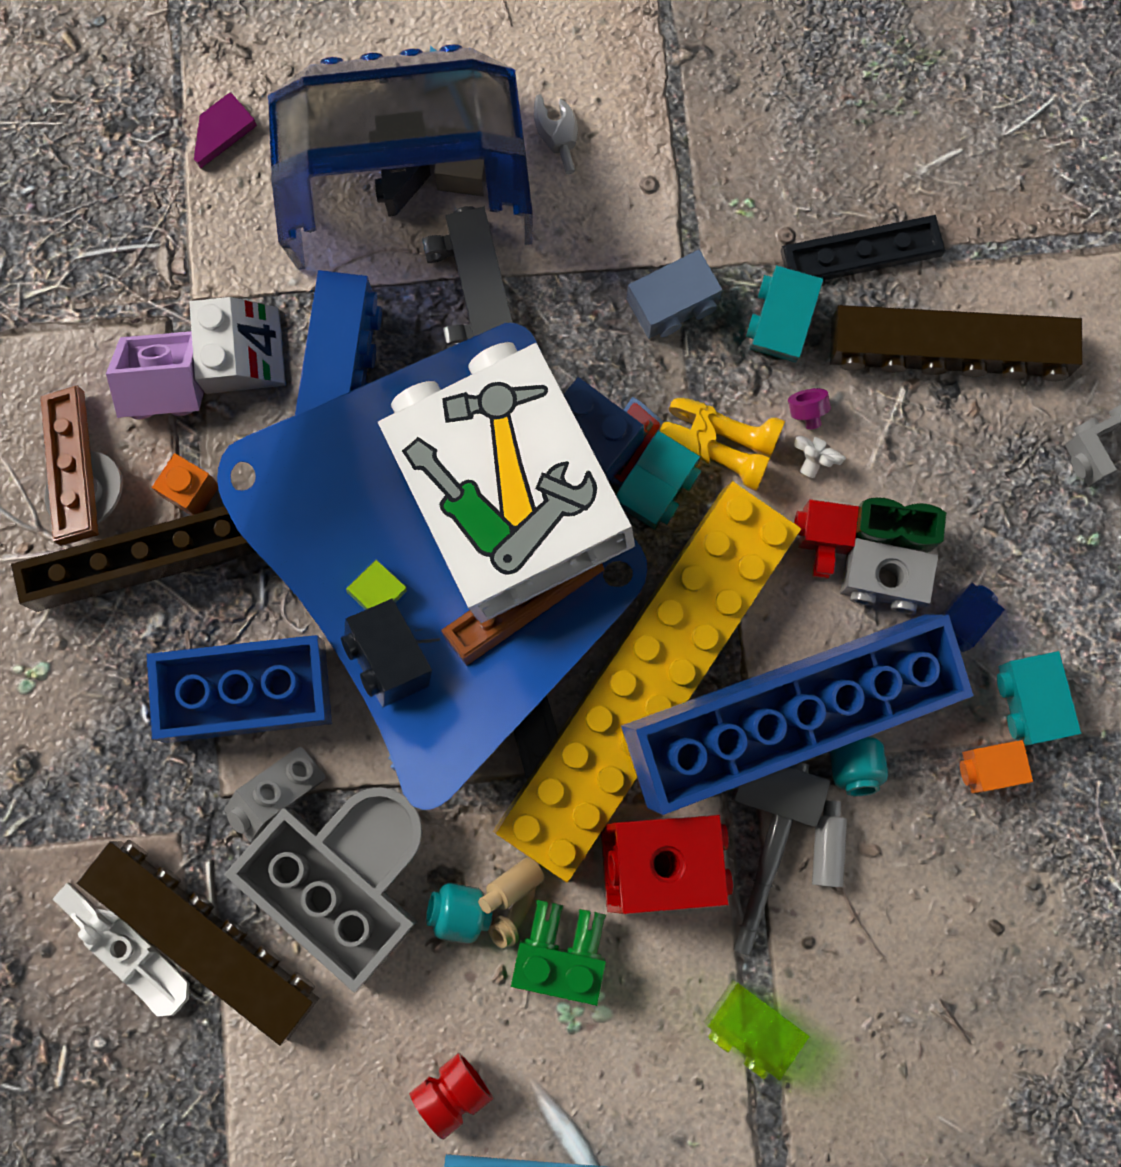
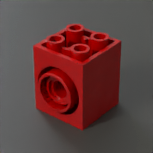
M720 815L617 822L606 824L602 830L601 845L607 912L630 914L729 905L728 895H732L733 879L730 869L725 868L724 850L728 849L729 837L726 825L721 824ZM657 855H659L663 864L659 875L654 869V860Z

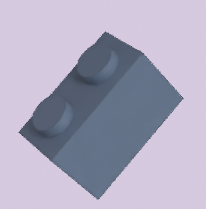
M699 249L628 284L626 300L646 336L650 339L658 334L661 337L669 336L680 329L682 322L694 316L699 320L713 313L719 304L722 288Z

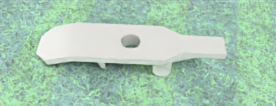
M66 883L52 900L80 927L81 931L78 933V936L83 940L84 945L89 951L96 955L122 982L133 990L156 1016H174L189 1000L190 983L145 938L113 912L95 908L70 883ZM119 940L123 941L127 946L126 954L123 957L117 956L114 952V946Z

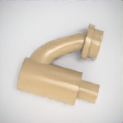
M524 858L489 883L486 887L487 894L478 901L482 911L487 914L496 908L506 910L512 905L506 917L499 915L489 927V935L492 941L500 948L513 946L519 941L517 930L532 905L536 887L544 880L540 866L531 858Z

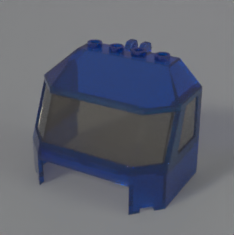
M456 44L442 46L439 51L423 52L420 49H406L395 56L384 57L380 53H367L360 56V59L344 61L339 57H328L322 59L319 64H310L268 95L271 179L278 242L298 270L305 269L301 228L303 227L304 232L310 233L317 230L311 178L318 176L390 169V172L406 171L405 167L481 159L484 160L490 212L497 213L502 211V205L512 206L514 215L522 217L524 244H532L533 211L514 68L473 48H463L461 45Z

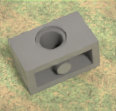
M856 538L855 547L846 556L840 594L851 596L850 601L857 604L875 605V602L878 601L892 604L891 610L915 614L916 610L923 609L931 602L938 555ZM886 569L895 575L897 580L895 588L886 587L881 583L879 579L880 570Z

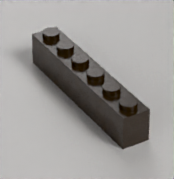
M838 305L831 318L830 365H841L842 369L849 371L862 370L867 366L882 367V371L888 373H899L906 369H922V373L927 375H940L947 371H960L966 377H981L987 373L1002 374L1003 378L1022 379L1028 375L1043 376L1045 381H1063L1068 379L1083 365L1082 318Z
M224 506L11 563L19 604L39 612L257 552L239 533Z
M127 840L125 843L122 841H109L76 884L276 1044L281 1046L287 1042L320 999L312 992L315 989L314 984L298 972H294L292 976L279 966V963L282 961L280 957L269 948L260 945L257 949L244 939L248 933L239 924L229 918L225 922L220 920L211 912L214 909V905L205 897L196 892H193L191 896L178 886L181 879L164 866H160L157 870L145 860L148 853L131 840Z

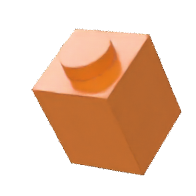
M174 453L151 488L166 501L186 513L194 515L204 511L218 490V483L209 473Z
M1023 740L962 752L964 760L960 761V772L966 786L970 785L971 793L1033 782Z

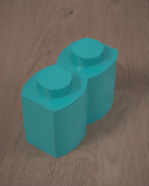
M658 431L616 494L623 510L654 530L660 522L668 525L680 504L674 501L682 488L690 491L702 470L696 467L700 456Z

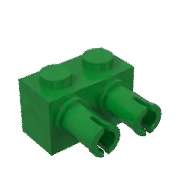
M537 900L530 938L521 940L519 944L511 987L597 1006L606 964L605 958L602 957V954L598 953L606 914L594 912L592 927L588 929L591 911L579 909L573 946L568 947L566 950L559 948V945L555 944L564 905L552 903L550 918L545 920L548 901Z

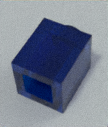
M973 582L961 589L940 614L949 615L961 652L975 647L1005 610L997 603L998 597L990 589L983 585L976 586Z

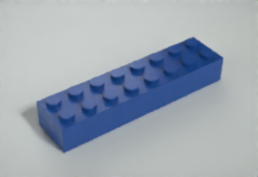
M925 614L621 725L647 808L665 815L973 697L974 695L949 615Z

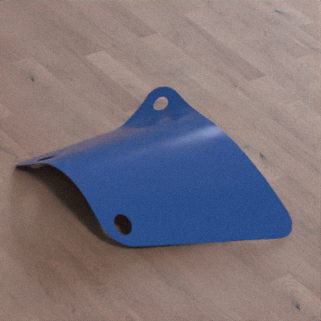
M503 323L317 407L252 433L229 445L222 455L218 467V490L222 502L236 528L257 554L299 598L326 636L361 693L381 732L392 758L404 796L413 807L422 810H431L441 806L462 787L619 618L641 592L646 580L647 559L642 547L634 538L635 547L602 563L604 569L615 561L627 563L633 571V576L628 584L622 587L610 586L605 582L602 571L467 666L444 638L441 630L468 612L469 608L388 445L378 421L394 414L391 406L393 399L413 385L426 381H435L442 390L472 375L468 368L469 363L476 355L491 346L510 342L515 345L517 351H520L537 343L533 334L526 327L517 323ZM246 462L255 471V482L247 490H236L231 483V471L237 463ZM375 560L383 565L407 588V592L395 604L415 640L440 638V641L417 643L432 669L429 687L383 708L376 695L370 697L367 694L360 678V673L363 670L357 659L351 661L348 658L341 642V637L344 636L345 618L365 610L347 593L346 588Z

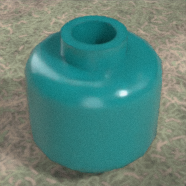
M866 737L830 751L834 783L838 788L846 790L847 795L861 797L875 794L880 791V786L887 781L888 768L885 750L880 740Z
M447 883L440 888L439 892H432L427 907L426 924L432 927L434 935L440 940L471 944L477 940L481 931L489 930L492 912L487 914L479 906L478 901L484 896L481 889Z

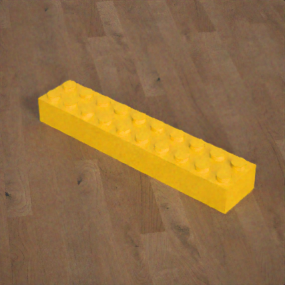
M733 481L722 489L493 832L568 883L637 779L621 725L689 700L801 528Z

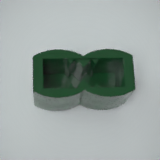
M881 497L869 498L862 501L859 505L856 538L928 553L944 541L947 512L930 504L917 503L904 507L892 499Z

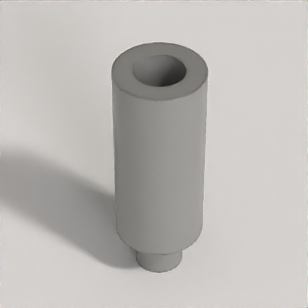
M825 800L823 816H820L815 827L812 885L843 888L847 818H840L841 802Z

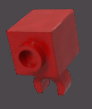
M809 499L803 511L796 512L794 524L801 528L798 533V548L816 550L812 577L829 579L830 575L834 573L835 553L847 555L855 547L859 506Z

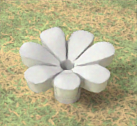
M796 436L794 446L803 450L806 457L800 472L808 477L815 478L821 465L831 467L833 464L841 465L846 459L838 451L832 448H825L826 442L820 438L814 437L813 442H811L810 439L804 436Z

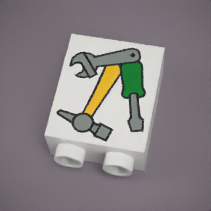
M510 342L491 346L476 355L469 363L468 368L472 375L442 390L435 381H426L413 385L393 399L391 406L394 414L378 421L469 610L480 623L635 547L632 526L537 343L520 351H517L515 345Z

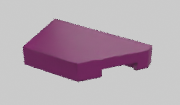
M231 92L199 116L194 160L200 169L257 126L255 119Z

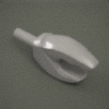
M536 95L534 101V121L537 131L553 153H560L566 174H572L575 172L569 150L575 147L578 136V125L574 112L564 100L560 99L561 118L553 121L548 118V110L544 106L542 95Z

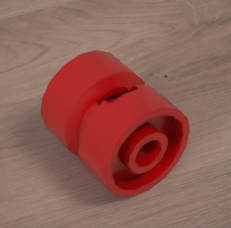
M457 1053L439 1068L438 1079L429 1076L409 1093L421 1117L431 1130L443 1140L463 1124L462 1115L464 1113L475 1115L493 1100V1096L481 1076L461 1053Z

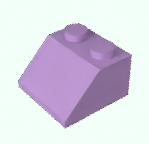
M191 331L120 337L106 372L117 418L145 419L155 414L167 413L175 416H184L193 411H199L204 391L195 380Z

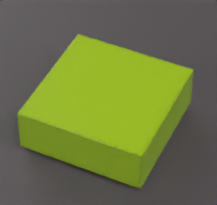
M375 560L346 588V591L366 610L391 598L396 603L407 592V588L383 565Z

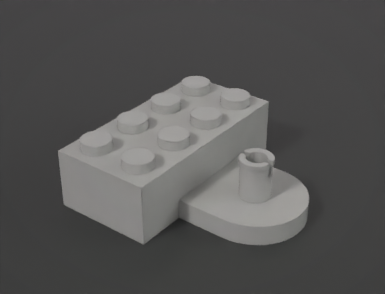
M370 788L353 795L320 832H317L293 809L283 807L224 875L355 993L365 985L418 923L414 917L385 891L413 860L420 848L423 835L421 817L416 807H413L404 795L387 788Z

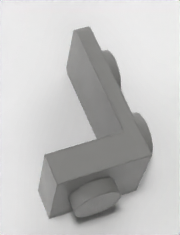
M1121 405L1109 411L1111 418L1101 423L1095 417L1074 429L1076 436L1065 444L1072 457L1071 464L1073 470L1080 478L1085 480L1088 487L1103 480L1117 470L1101 443L1099 436L1121 426Z
M298 747L235 791L224 809L227 813V819L235 831L240 834L243 833L251 842L259 836L283 807H289L321 784L325 779V774L302 747Z

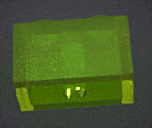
M733 979L703 1021L711 1029L707 1036L710 1040L728 1053L734 1046L747 1056L743 1064L764 1080L770 1073L780 1081L810 1037Z

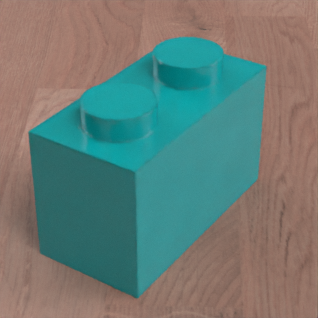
M777 265L772 277L764 274L757 297L764 300L761 314H752L746 337L753 339L750 350L796 363L802 352L823 279Z
M1060 651L1013 660L998 666L1000 673L997 674V686L1000 695L1006 698L1010 714L1007 716V724L1013 739H1017V741L1023 740L1024 746L1081 734Z

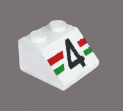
M233 297L189 301L195 380L206 394L286 386L280 310L278 307Z

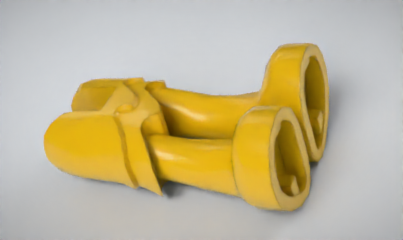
M688 398L673 399L668 409L669 412L675 417L691 423L692 427L688 429L675 423L663 422L659 431L700 456V459L709 464L711 459L734 471L741 477L744 486L757 492L780 437L785 420L771 417L761 426L756 427L733 420L717 412L713 406H708L705 403ZM716 434L739 443L758 454L744 453L716 441Z

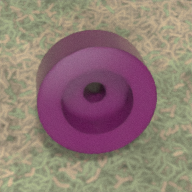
M806 389L794 393L788 398L791 417L797 420H804L805 427L809 430L821 427L820 416L827 414L831 410L829 394L825 389Z

